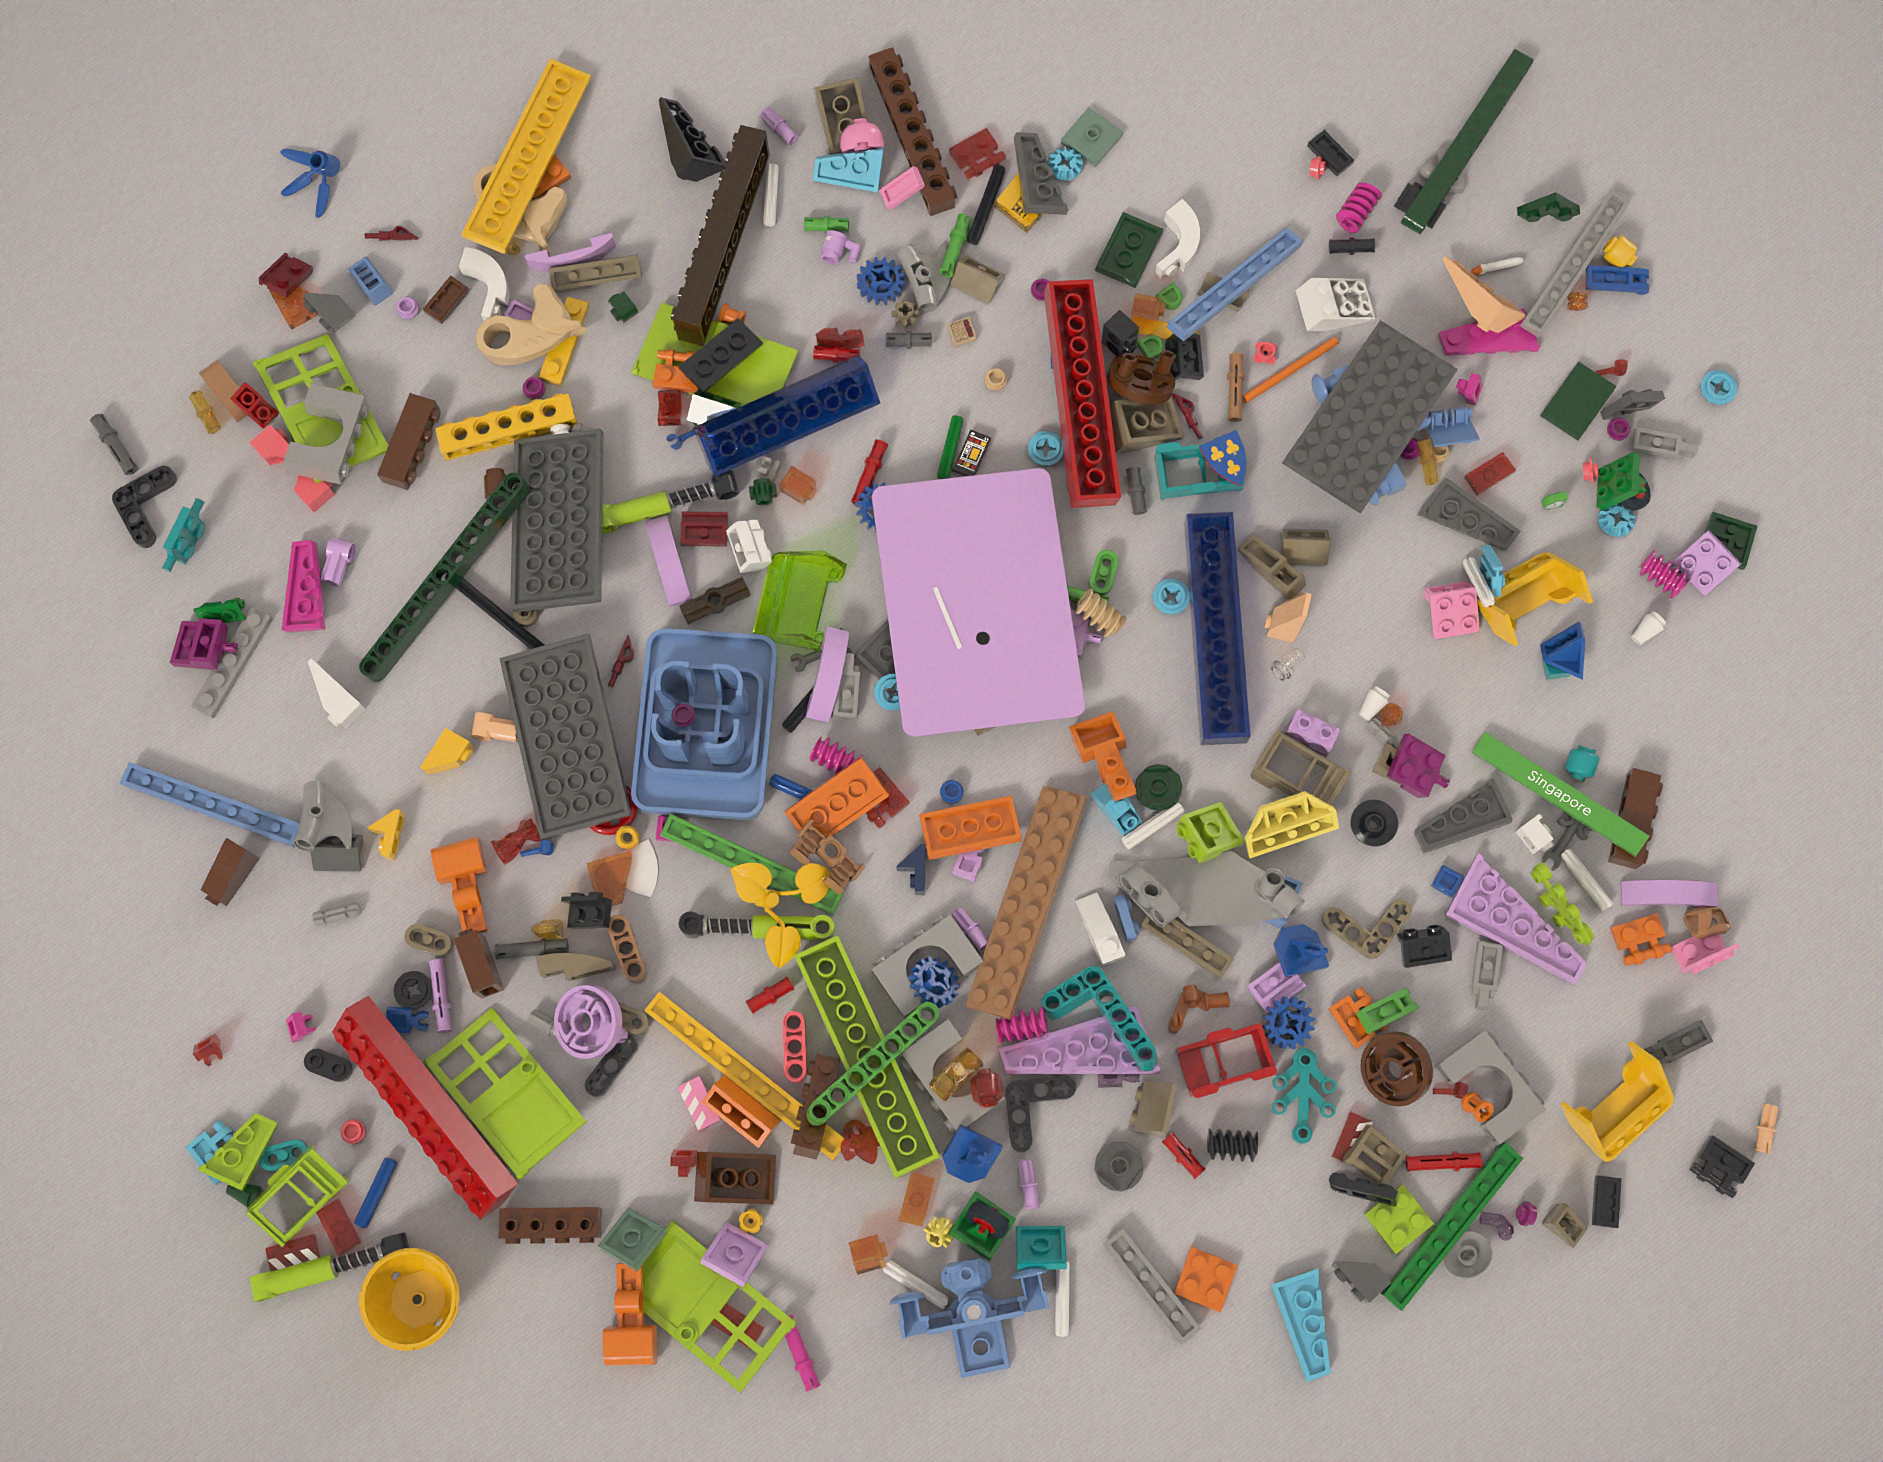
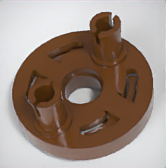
M1164 350L1161 353L1159 362L1145 356L1124 353L1111 361L1107 372V381L1118 394L1129 401L1150 405L1164 403L1170 399L1175 387V378L1170 370L1176 355L1171 351Z
M1388 1032L1377 1036L1365 1047L1361 1057V1075L1367 1089L1379 1101L1391 1106H1406L1421 1099L1427 1093L1432 1083L1433 1066L1426 1048L1416 1038L1403 1032ZM1390 1061H1394L1400 1066L1401 1076L1399 1078L1391 1074L1389 1069Z

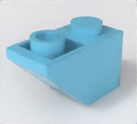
M1103 783L1090 794L1099 809L1123 836L1129 834L1143 822L1127 797L1115 802L1113 801L1106 784Z

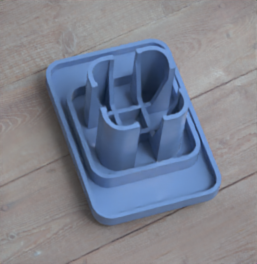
M669 628L659 629L650 635L646 644L631 788L632 800L639 810L648 814L670 815L671 813L676 816L751 820L762 812L765 804L778 660L776 646L769 637L759 634ZM679 704H688L695 711V720L688 727H679L672 720V710Z

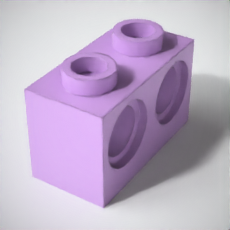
M1297 709L1285 734L1326 758L1341 729Z

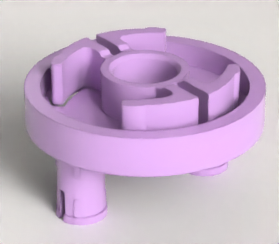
M576 986L562 996L556 1007L554 1015L556 1037L564 1050L574 1057L581 1059L601 1057L611 1051L616 1043H623L626 1041L624 1039L628 1037L626 1029L622 1027V1013L616 998L601 986ZM584 1014H588L591 1019V1025L587 1031L582 1024ZM583 1043H586V1044H589V1045H596V1049H595V1046H588V1045H585V1044H583Z

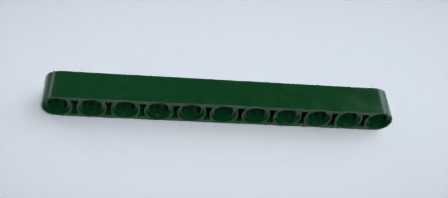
M1517 49L1513 50L1401 221L1402 225L1421 235L1534 61L1533 58Z
M510 473L505 476L359 664L360 672L374 682H379L387 676L529 493V485L520 474ZM520 482V486L512 490L513 485ZM506 500V504L498 508L499 503ZM487 519H492L488 526H484ZM473 537H478L474 544H470ZM463 555V559L456 563L457 557ZM446 573H449L448 578L444 581H441L442 576ZM435 591L434 596L431 599H427L428 594ZM420 609V614L413 618L414 612ZM402 628H406L405 633L402 636H398L399 631ZM391 646V651L384 655L385 649ZM377 664L376 670L370 673L371 667Z

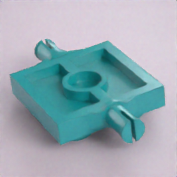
M195 498L191 509L182 507L163 545L167 552V558L162 566V569L171 572L176 561L186 565L188 559L193 556L194 546L198 538L203 536L205 530V523L199 518V513L205 503L204 501Z

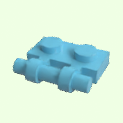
M221 1120L213 1125V1128L217 1131L213 1137L207 1131H204L185 1147L200 1167L215 1155L214 1153L220 1148L218 1146L220 1142L224 1141L227 1143L233 1137V1131L229 1126L225 1127ZM207 1175L214 1185L222 1182Z

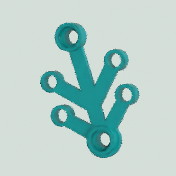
M1301 1048L1293 1055V1065L1282 1075L1276 1076L1272 1081V1085L1276 1090H1283L1287 1087L1288 1081L1297 1073H1299V1083L1280 1100L1274 1101L1271 1109L1274 1114L1281 1115L1286 1112L1287 1106L1298 1097V1125L1292 1130V1138L1298 1144H1305L1312 1138V1130L1308 1126L1309 1098L1320 1109V1113L1324 1118H1331L1336 1113L1335 1106L1327 1103L1309 1083V1073L1321 1084V1090L1326 1094L1334 1092L1337 1085L1333 1079L1327 1078L1316 1066L1317 1057L1315 1053L1308 1048ZM1302 1056L1309 1058L1308 1064L1305 1065L1301 1062ZM1278 1078H1281L1284 1081L1283 1087H1278L1276 1085V1080ZM1325 1082L1332 1083V1090L1325 1089ZM1276 1103L1283 1105L1282 1112H1278L1275 1109ZM1325 1106L1331 1107V1115L1324 1113ZM1300 1129L1306 1130L1307 1136L1305 1138L1299 1136L1298 1132Z

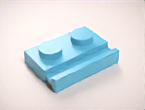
M1491 545L1481 546L1484 555H1481L1480 571L1493 596L1501 597V588L1505 586V577L1499 570H1503V566Z

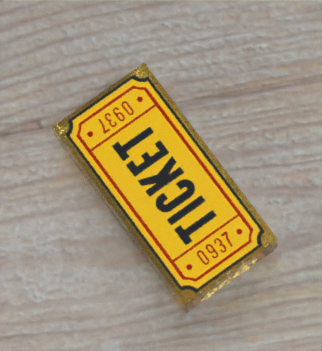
M1022 198L1018 200L1011 210L997 202V200L994 202V207L1026 233L1042 216V214L1024 213Z

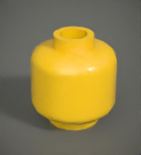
M1623 235L1613 236L1603 248L1604 259L1614 267H1630L1637 259L1635 255L1637 246Z

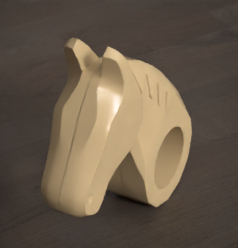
M496 164L482 167L475 175L473 189L477 200H479ZM552 187L545 196L531 200L514 236L535 242L541 250H547L549 253L550 249L546 240L556 230L560 218L567 207L569 200L566 192L562 188Z
M542 283L533 289L535 308L531 320H519L499 315L486 319L478 327L475 339L478 349L493 364L501 366L518 365L546 354L567 337L586 334V327H582L581 321H574L553 288L549 284ZM503 332L510 333V339L505 346L499 349L491 348V343L495 336Z

